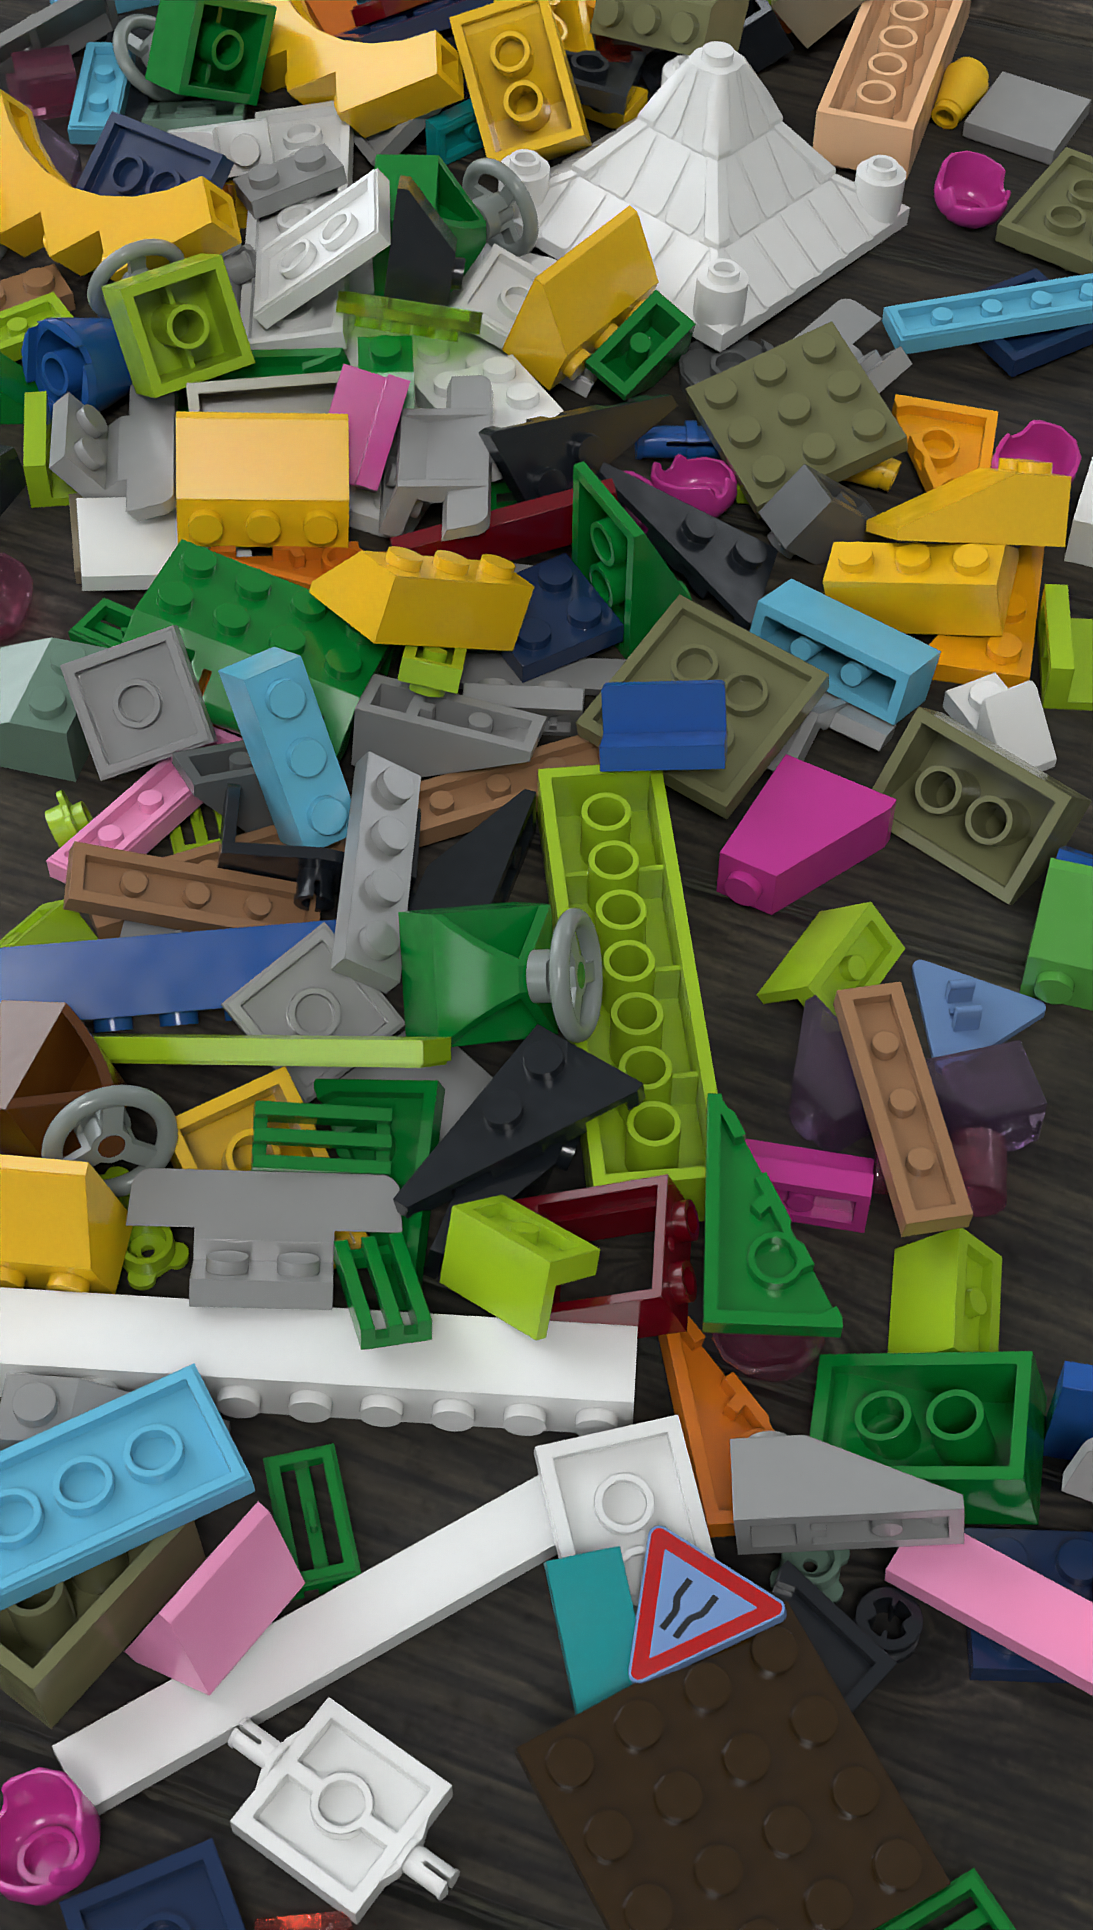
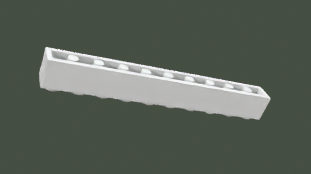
M0 1287V1397H2L7 1373L75 1377L132 1392L191 1364H195L217 1410L234 1418H250L258 1413L290 1415L297 1420L310 1423L323 1422L329 1418L361 1419L365 1423L377 1427H391L398 1425L400 1422L433 1424L442 1430L455 1432L465 1431L475 1426L504 1428L510 1433L521 1436L538 1435L543 1431L571 1432L584 1436L633 1425L638 1326L549 1321L546 1338L536 1341L496 1317L430 1314L432 1318V1340L361 1350L348 1308L312 1310L189 1307V1299ZM370 1310L375 1330L385 1329L386 1325L381 1310ZM400 1312L404 1326L411 1325L408 1313Z

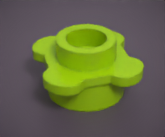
M63 790L56 792L59 805L45 811L48 826L60 848L93 820L84 802L80 801L72 805Z
M133 1226L123 1262V1268L128 1273L129 1285L137 1290H147L155 1285L158 1277L170 1269H182L189 1260L188 1247L184 1243L175 1242L170 1227ZM147 1250L155 1251L150 1257L142 1255V1252Z

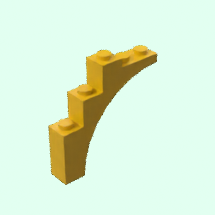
M262 0L277 6L261 82V88L267 93L286 86L287 92L303 105L334 101V107L339 118L348 123L364 138L464 99L463 68L459 53L436 30L402 41L372 44L347 41L320 31L308 12L305 0Z
M0 89V244L23 257L45 247L46 252L53 261L83 276L96 269L106 257L117 249L138 240L162 239L169 241L182 251L185 258L200 253L221 254L242 243L232 196L203 176L169 190L134 197L100 196L73 188L57 171L42 145L31 109ZM158 255L146 256V267L149 270L170 264L169 260L165 257ZM128 263L111 276L114 282L120 281L128 271Z

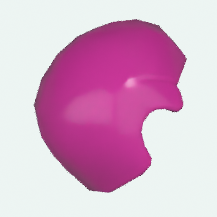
M971 151L951 153L943 161L934 184V199L941 214L945 215L946 219L955 225L970 229L995 224L1006 210L1007 202L1011 195L1010 190H1004L1005 169L1001 164L984 154Z
M1032 420L1019 433L1014 435L1007 433L995 449L990 468L998 469L999 458L1053 463L1052 473L1072 476V485L1082 457L1076 439L1062 426L1043 420Z
M678 454L675 456L672 465L665 471L658 462H654L652 465L651 483L655 488L715 518H718L727 511L735 501L737 479L731 468L722 460L709 457L687 459L683 455Z
M38 1767L11 1777L2 1786L4 1802L0 1810V1893L10 1901L32 1905H48L78 1887L93 1869L100 1853L101 1820L97 1809L65 1772Z

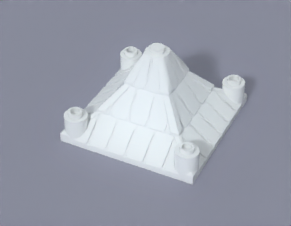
M721 41L708 42L703 47L696 49L691 55H679L674 60L668 61L663 66L661 87L638 113V117L617 128V131L611 132L595 141L591 147L582 149L563 160L561 164L550 168L548 161L535 151L528 149L514 151L511 155L501 160L520 178L533 200L539 225L538 237L534 247L557 260L629 205L638 212L659 283L655 290L659 291L696 323L692 337L719 352L728 348L907 225L910 207L901 203L906 171L894 158L886 155H875L862 161L857 166L855 182L836 174V168L782 121L783 116L746 58L734 50L731 45ZM499 180L498 191L500 192L504 184ZM515 201L512 219L520 238L523 233V222L519 207Z

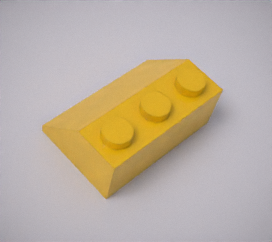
M630 205L535 277L502 347V350L507 355L513 354L524 368L549 391L566 377L571 381L575 380L586 369L584 366L585 361L654 292L659 283L638 212Z
M176 412L178 544L183 539L202 547L235 545L236 547L299 546L348 548V414Z
M833 542L823 578L825 595L905 634L1002 636L1019 561V549L1008 545L976 543Z
M390 546L387 553L374 551L358 552L312 581L309 593L374 644L513 651L535 586L514 572L515 564L496 555L483 554L481 560H469L459 554L445 550L436 551L435 556H422L407 548Z
M0 1154V1287L19 1289L26 1287L52 1291L115 1294L133 1226H126L127 1209L89 1162Z

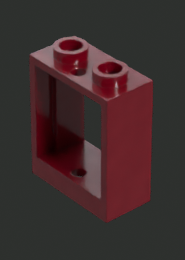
M668 1174L514 1200L587 1242L655 1231L652 1289L560 1302L561 1285H557L555 1287L549 1321L638 1326L637 1339L687 1332L688 1303L694 1302L697 1295L696 1277L690 1263L691 1242L697 1241L699 1237V1218L692 1200H685Z

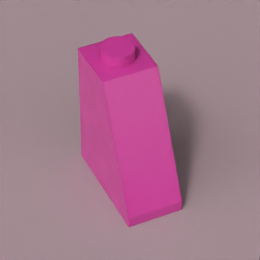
M785 754L720 851L716 892L728 896L740 905L751 906L773 915L884 848L890 840L897 799Z

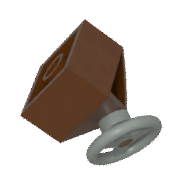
M2 1000L0 1003V1154L89 1162L92 1167L100 1162L113 1163L121 1159L138 1165L126 1174L103 1180L117 1198L130 1194L132 1181L142 1170L165 1168L172 1158L178 1140L177 1120L167 1102L158 1094L146 1088L127 1085L84 1023L67 1003ZM127 1106L139 1108L153 1118L157 1126L155 1145L135 1139L130 1128L131 1121L126 1111Z

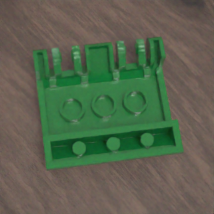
M181 539L134 609L122 643L172 625L178 626L201 693L209 671H212L203 694V700L212 724L240 735L241 732L218 670L272 647L300 655L321 714L325 716L324 723L338 762L341 761L347 750L354 723L355 707L374 674L388 675L404 646L374 644L311 595L309 589Z

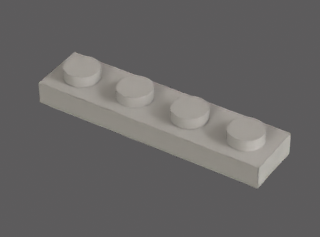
M368 751L355 763L330 970L387 993L400 983L402 966L398 912L408 910L421 776Z

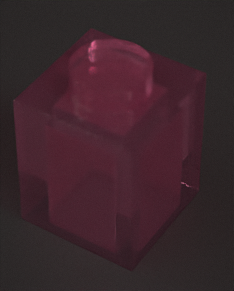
M69 45L11 53L14 73L5 74L9 95L31 109L34 121L71 116L77 88V77Z

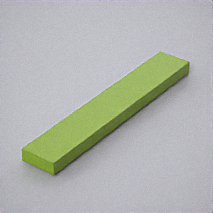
M91 1034L111 1063L425 1068L446 1065L447 1061H451V1037Z

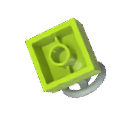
M143 239L129 243L111 253L99 264L92 274L87 289L89 305L99 317L112 319L136 394L157 398L186 388V383L203 382L255 363L222 255L200 253L185 258L182 251L169 241ZM146 256H162L168 259L170 264L149 270L146 267ZM128 263V271L123 275L122 279L106 285L111 276Z

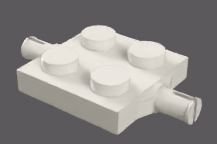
M329 1697L304 1728L287 1737L282 1743L253 1723L249 1717L239 1722L240 1731L235 1727L229 1737L228 1745L231 1748H235L262 1769L255 1790L230 1820L233 1833L356 1925L383 1889L399 1879L404 1873L434 1894L439 1901L447 1896L448 1887L453 1888L460 1871L456 1868L454 1869L425 1848L424 1842L428 1829L453 1797V1789L450 1783Z

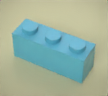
M792 578L758 600L749 631L829 674V688L826 692L892 725L898 723L926 700L941 654L940 650Z
M272 647L218 670L280 842L291 846L324 848L346 838L351 797L302 657L298 654Z

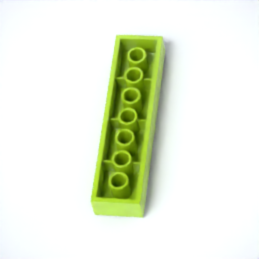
M600 764L538 769L537 818L548 901L551 904L552 931L554 932L559 917L570 908L582 909L589 915L595 926L602 957L603 992L596 1028L592 1035L584 1042L571 1043L642 1082L646 1097L640 1105L629 1111L623 1103L585 1123L587 1132L581 1135L580 1142L586 1187L668 1174L685 1200L690 1199L694 1203L699 1221H704L708 1093L718 1094L663 772L662 770L600 772ZM576 935V939H577V943H578V947H579V952H580V955H581L580 945H579V941H578V938H577V935Z

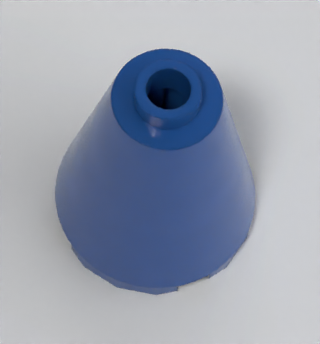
M51 317L38 321L37 326L29 328L24 334L21 350L23 373L27 383L35 381L39 392L47 391L51 418L53 415V404L68 392L82 404H89L100 413L130 394V385H133L111 318Z

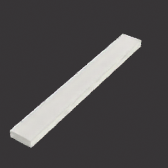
M539 1475L270 1624L210 1696L171 1679L56 1743L52 1748L63 1772L79 1786L97 1809L98 1814L101 1815L227 1743L235 1727L240 1731L239 1722L244 1718L249 1717L253 1723L259 1725L557 1555V1549Z

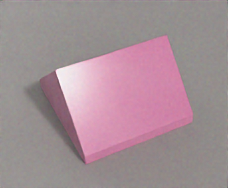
M257 1502L124 1651L135 1662L210 1696L304 1586L305 1581L270 1512L260 1502Z

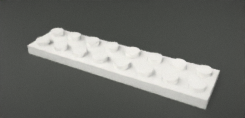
M334 101L255 112V119L268 117L275 162L294 155L303 147L318 146L325 143L344 165L347 184L256 220L248 211L245 244H250L255 251L264 247L352 185L354 129L339 118L334 107ZM349 273L268 329H265L254 318L255 277L242 283L240 315L251 350L347 349Z

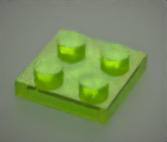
M341 290L338 291L336 312L355 315L354 326L451 342H458L459 332L480 335L483 315L482 312Z

